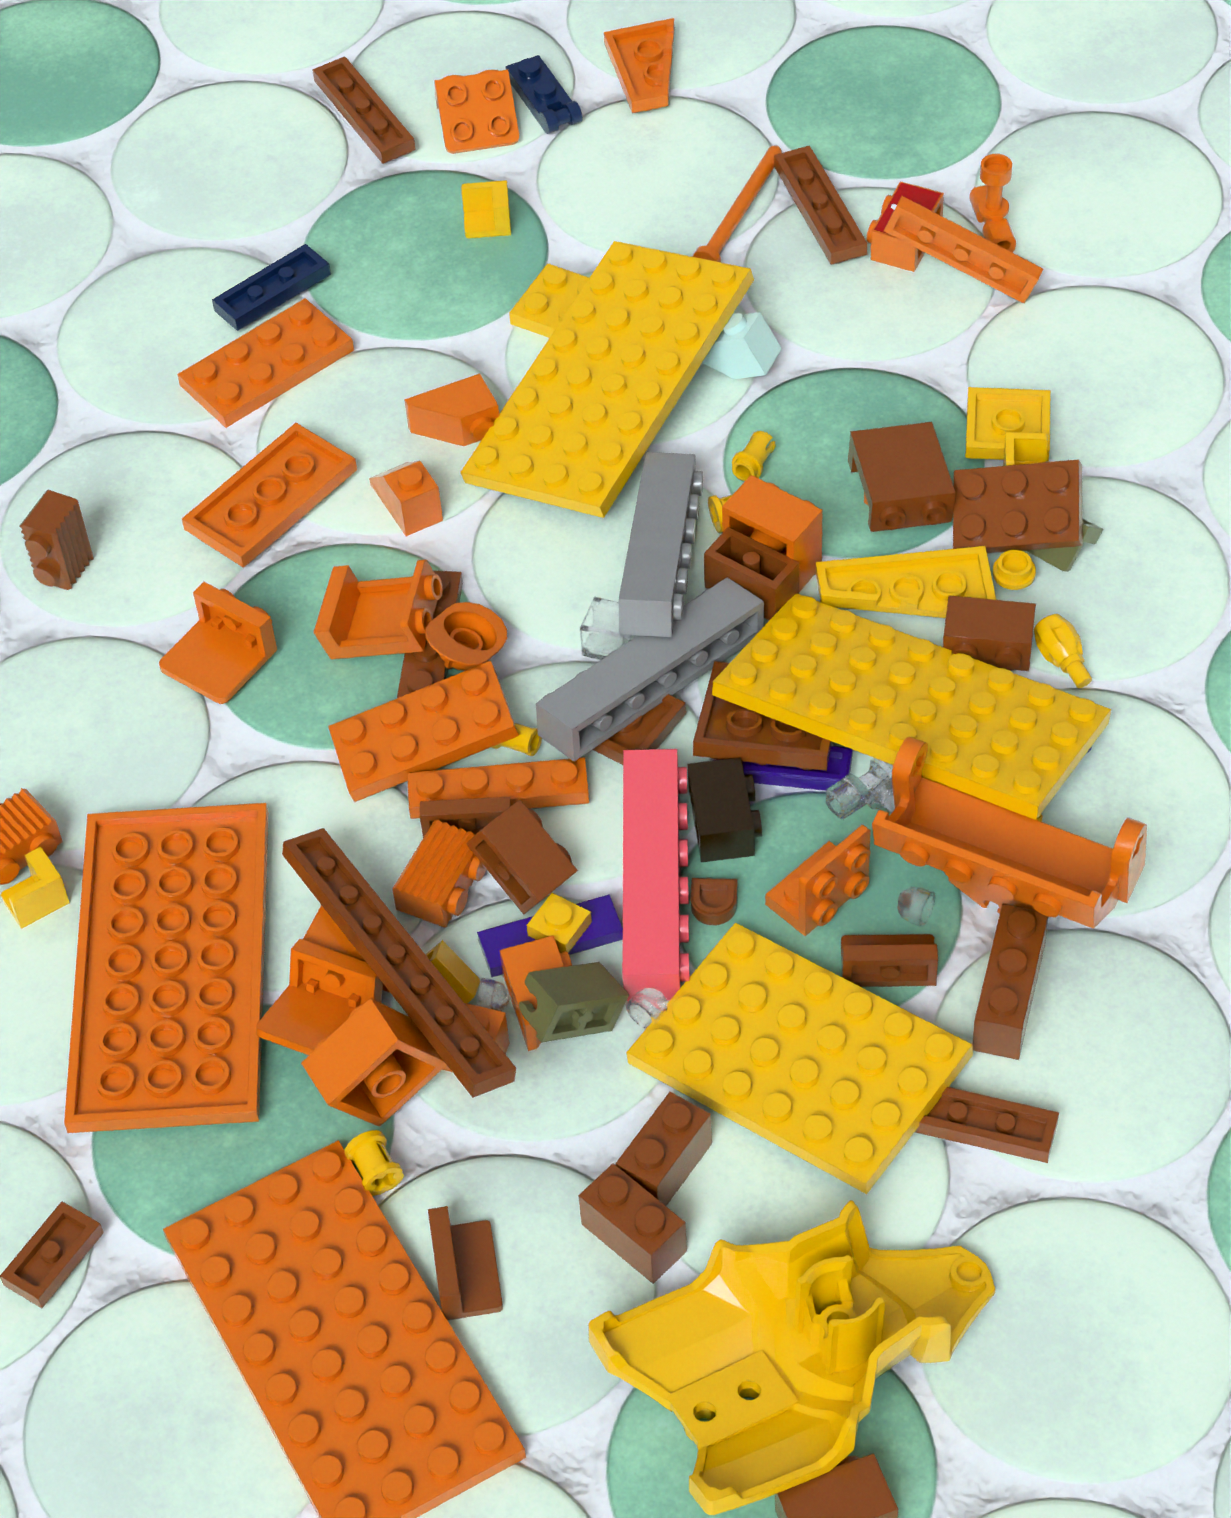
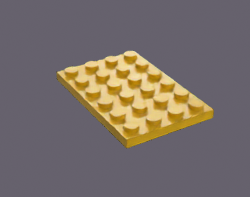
M735 922L692 973L689 981L682 985L680 990L676 992L626 1054L630 1065L859 1191L868 1194L919 1127V1122L922 1118L929 1114L942 1097L943 1091L952 1084L973 1056V1044Z

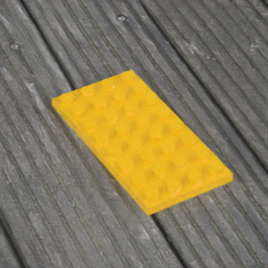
M614 241L499 413V417L493 422L494 426L489 428L460 473L464 482L604 518L753 283L754 277L751 269Z
M797 593L781 607L714 679L712 687L713 696L891 765H894L897 753L907 737L910 736L924 741L928 744V752L922 768V777L1037 820L1109 724L1111 709L1098 705L1089 699L1079 698L1055 689L1048 684L1039 683L1014 674L1010 670L992 666L976 660L967 654H952V650L933 644L929 640L919 639L895 630L888 625L870 621L850 611L832 607L816 601L812 597Z

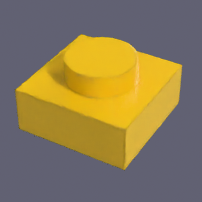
M551 893L527 924V934L535 940L554 935L559 952L567 951L569 953L592 923L591 912Z

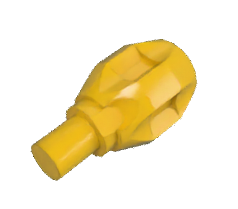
M1052 614L1040 620L1034 627L1036 645L1043 657L1056 667H1060L1063 672L1068 673L1078 689L1087 686L1092 681V677L1083 665L1084 658L1082 656L1081 638L1072 623L1059 614Z

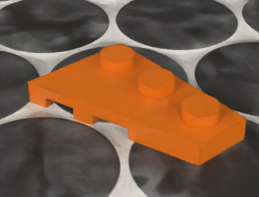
M674 18L604 32L605 47L632 113L668 106L675 30Z

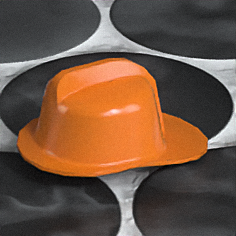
M462 602L451 605L430 621L425 629V636L430 646L445 662L444 666L447 669L454 668L466 671L488 662L502 649L507 640V628L502 619L492 610L480 604Z

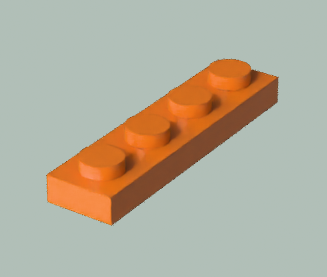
M901 196L884 229V232L1022 303H1025L1043 271V268Z
M585 757L579 758L576 761L560 759L407 773L410 819L420 818V801L510 797L511 806L520 799L530 809L589 803Z

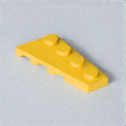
M985 546L816 562V578L820 602L836 608L946 618L948 596L996 600Z

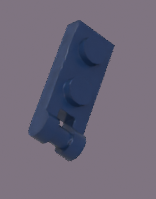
M539 55L505 66L506 70L509 71L511 85L546 134L558 131L560 125L568 123L572 126L582 122V112L578 103L570 99Z

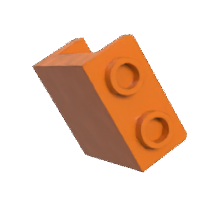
M427 559L417 560L412 577L358 581L349 565L334 566L313 633L330 659L424 652L427 641L425 629L429 622L433 620L437 601L442 596L441 579L434 573Z

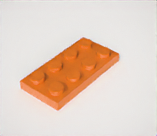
M304 298L178 373V380L180 386L227 428L354 351L353 340Z
M294 423L182 518L184 530L244 568L357 471L356 459L300 424Z
M491 661L328 726L349 794L354 802L408 781L407 773L433 771L519 736L496 670Z

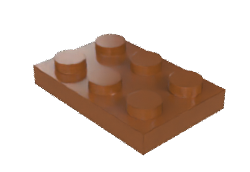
M1079 459L954 470L953 486L956 494L953 510V549L985 546L987 553H997L1008 550L1024 551L1083 546L1082 464Z

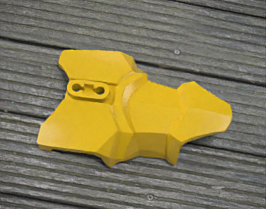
M850 1200L841 1210L838 1218L795 1235L789 1241L734 1245L720 1239L713 1247L706 1269L691 1284L646 1302L620 1315H614L611 1311L604 1312L588 1323L589 1343L608 1373L621 1378L639 1389L669 1411L674 1412L684 1427L686 1436L694 1441L698 1449L694 1471L689 1476V1492L706 1514L716 1515L762 1500L830 1472L854 1451L858 1423L871 1409L875 1379L909 1355L919 1363L950 1361L960 1340L984 1306L994 1296L996 1289L986 1263L960 1245L919 1250H878L870 1248L859 1208L853 1200ZM745 1397H752V1398H754V1399H753V1400H746V1399H743V1398H745ZM707 1418L710 1421L704 1422L700 1421L699 1419Z

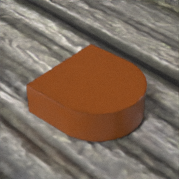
M692 878L691 911L694 917L706 925H721L732 919L737 910V879Z

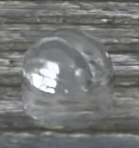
M909 887L899 894L897 906L900 916L912 924L923 927L932 913L935 903V892L922 887Z
M481 977L476 1006L505 1012L510 1000L508 989L501 982Z
M654 988L640 990L626 1003V1010L629 1016L644 1029L651 1022L657 1024L664 1016L668 1007L664 994Z

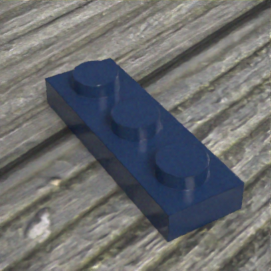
M304 244L212 299L214 311L238 331L331 275L329 263L307 244Z

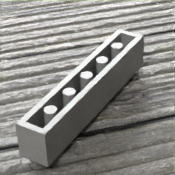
M645 453L619 594V635L672 637L674 621L682 620L683 594L687 593L688 569L691 567L692 544L695 542V520H698L699 496H702L703 471H696L695 454Z
M728 577L713 587L706 589L701 595L684 605L682 620L674 621L672 637L637 636L536 703L538 736L572 761H576L631 724L638 717L662 703V699L666 695L672 696L711 670L714 661L722 662L745 647L764 627V601Z

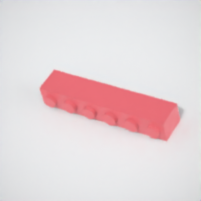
M677 749L623 750L622 976L623 988L629 994L627 1001L671 1000L676 992L680 990V982L689 981L690 977L689 953H680V943L689 942V915H680V904H689L688 877H680L679 867H688V839H679V830H688L687 803H679V794H687V767H678Z

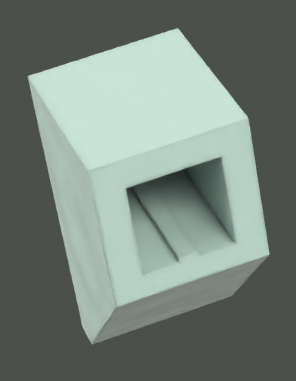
M761 312L735 313L727 322L702 363L732 379L764 376L769 371L782 348Z

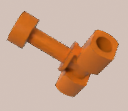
M990 154L982 159L980 165V179L986 185L974 187L970 192L969 199L978 222H985L982 230L984 238L1013 253L1016 247V240L1008 220L1003 218L1009 212V203L1002 197L1003 186L1011 180L1012 161L1002 154Z

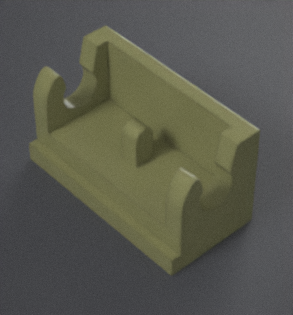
M600 962L529 972L524 983L529 992L536 997L537 1009L535 1010L533 1004L529 1001L519 1002V1008L524 1018L537 1031L536 1037L542 1043L612 1031L629 994Z

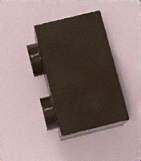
M741 757L687 764L689 796L701 863L755 856L754 838L762 837V825L759 810L751 811L749 802L755 801L754 780L752 774L744 775Z

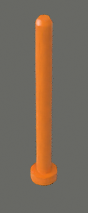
M774 145L768 148L708 244L698 247L692 257L721 262L720 252L774 169V155L782 153L779 146Z

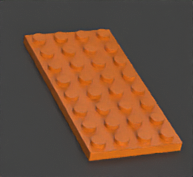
M266 803L87 814L64 1118L67 1133L259 1122L262 1038L257 1035L256 1031L257 1023L262 1018L269 818Z
M339 1140L169 1225L163 1229V1232L319 1518H417L525 1459V1448L370 1191L364 1189L362 1178L351 1160H348L345 1156V1150Z

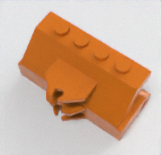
M910 736L904 740L897 753L892 770L895 810L890 816L888 812L883 810L877 812L872 822L874 845L900 854L905 861L912 865L920 867L929 865L944 871L948 876L949 882L981 907L987 908L990 901L996 903L999 906L997 910L999 914L1003 903L1033 909L1048 917H1057L1059 915L1094 929L1115 908L1118 900L1128 903L1145 866L1147 824L1128 817L1124 821L1112 849L923 778L922 768L926 760L928 744Z

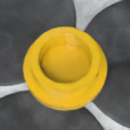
M1021 550L1005 551L993 565V578L1003 588L1020 590L1031 585L1035 579V565L1031 557Z

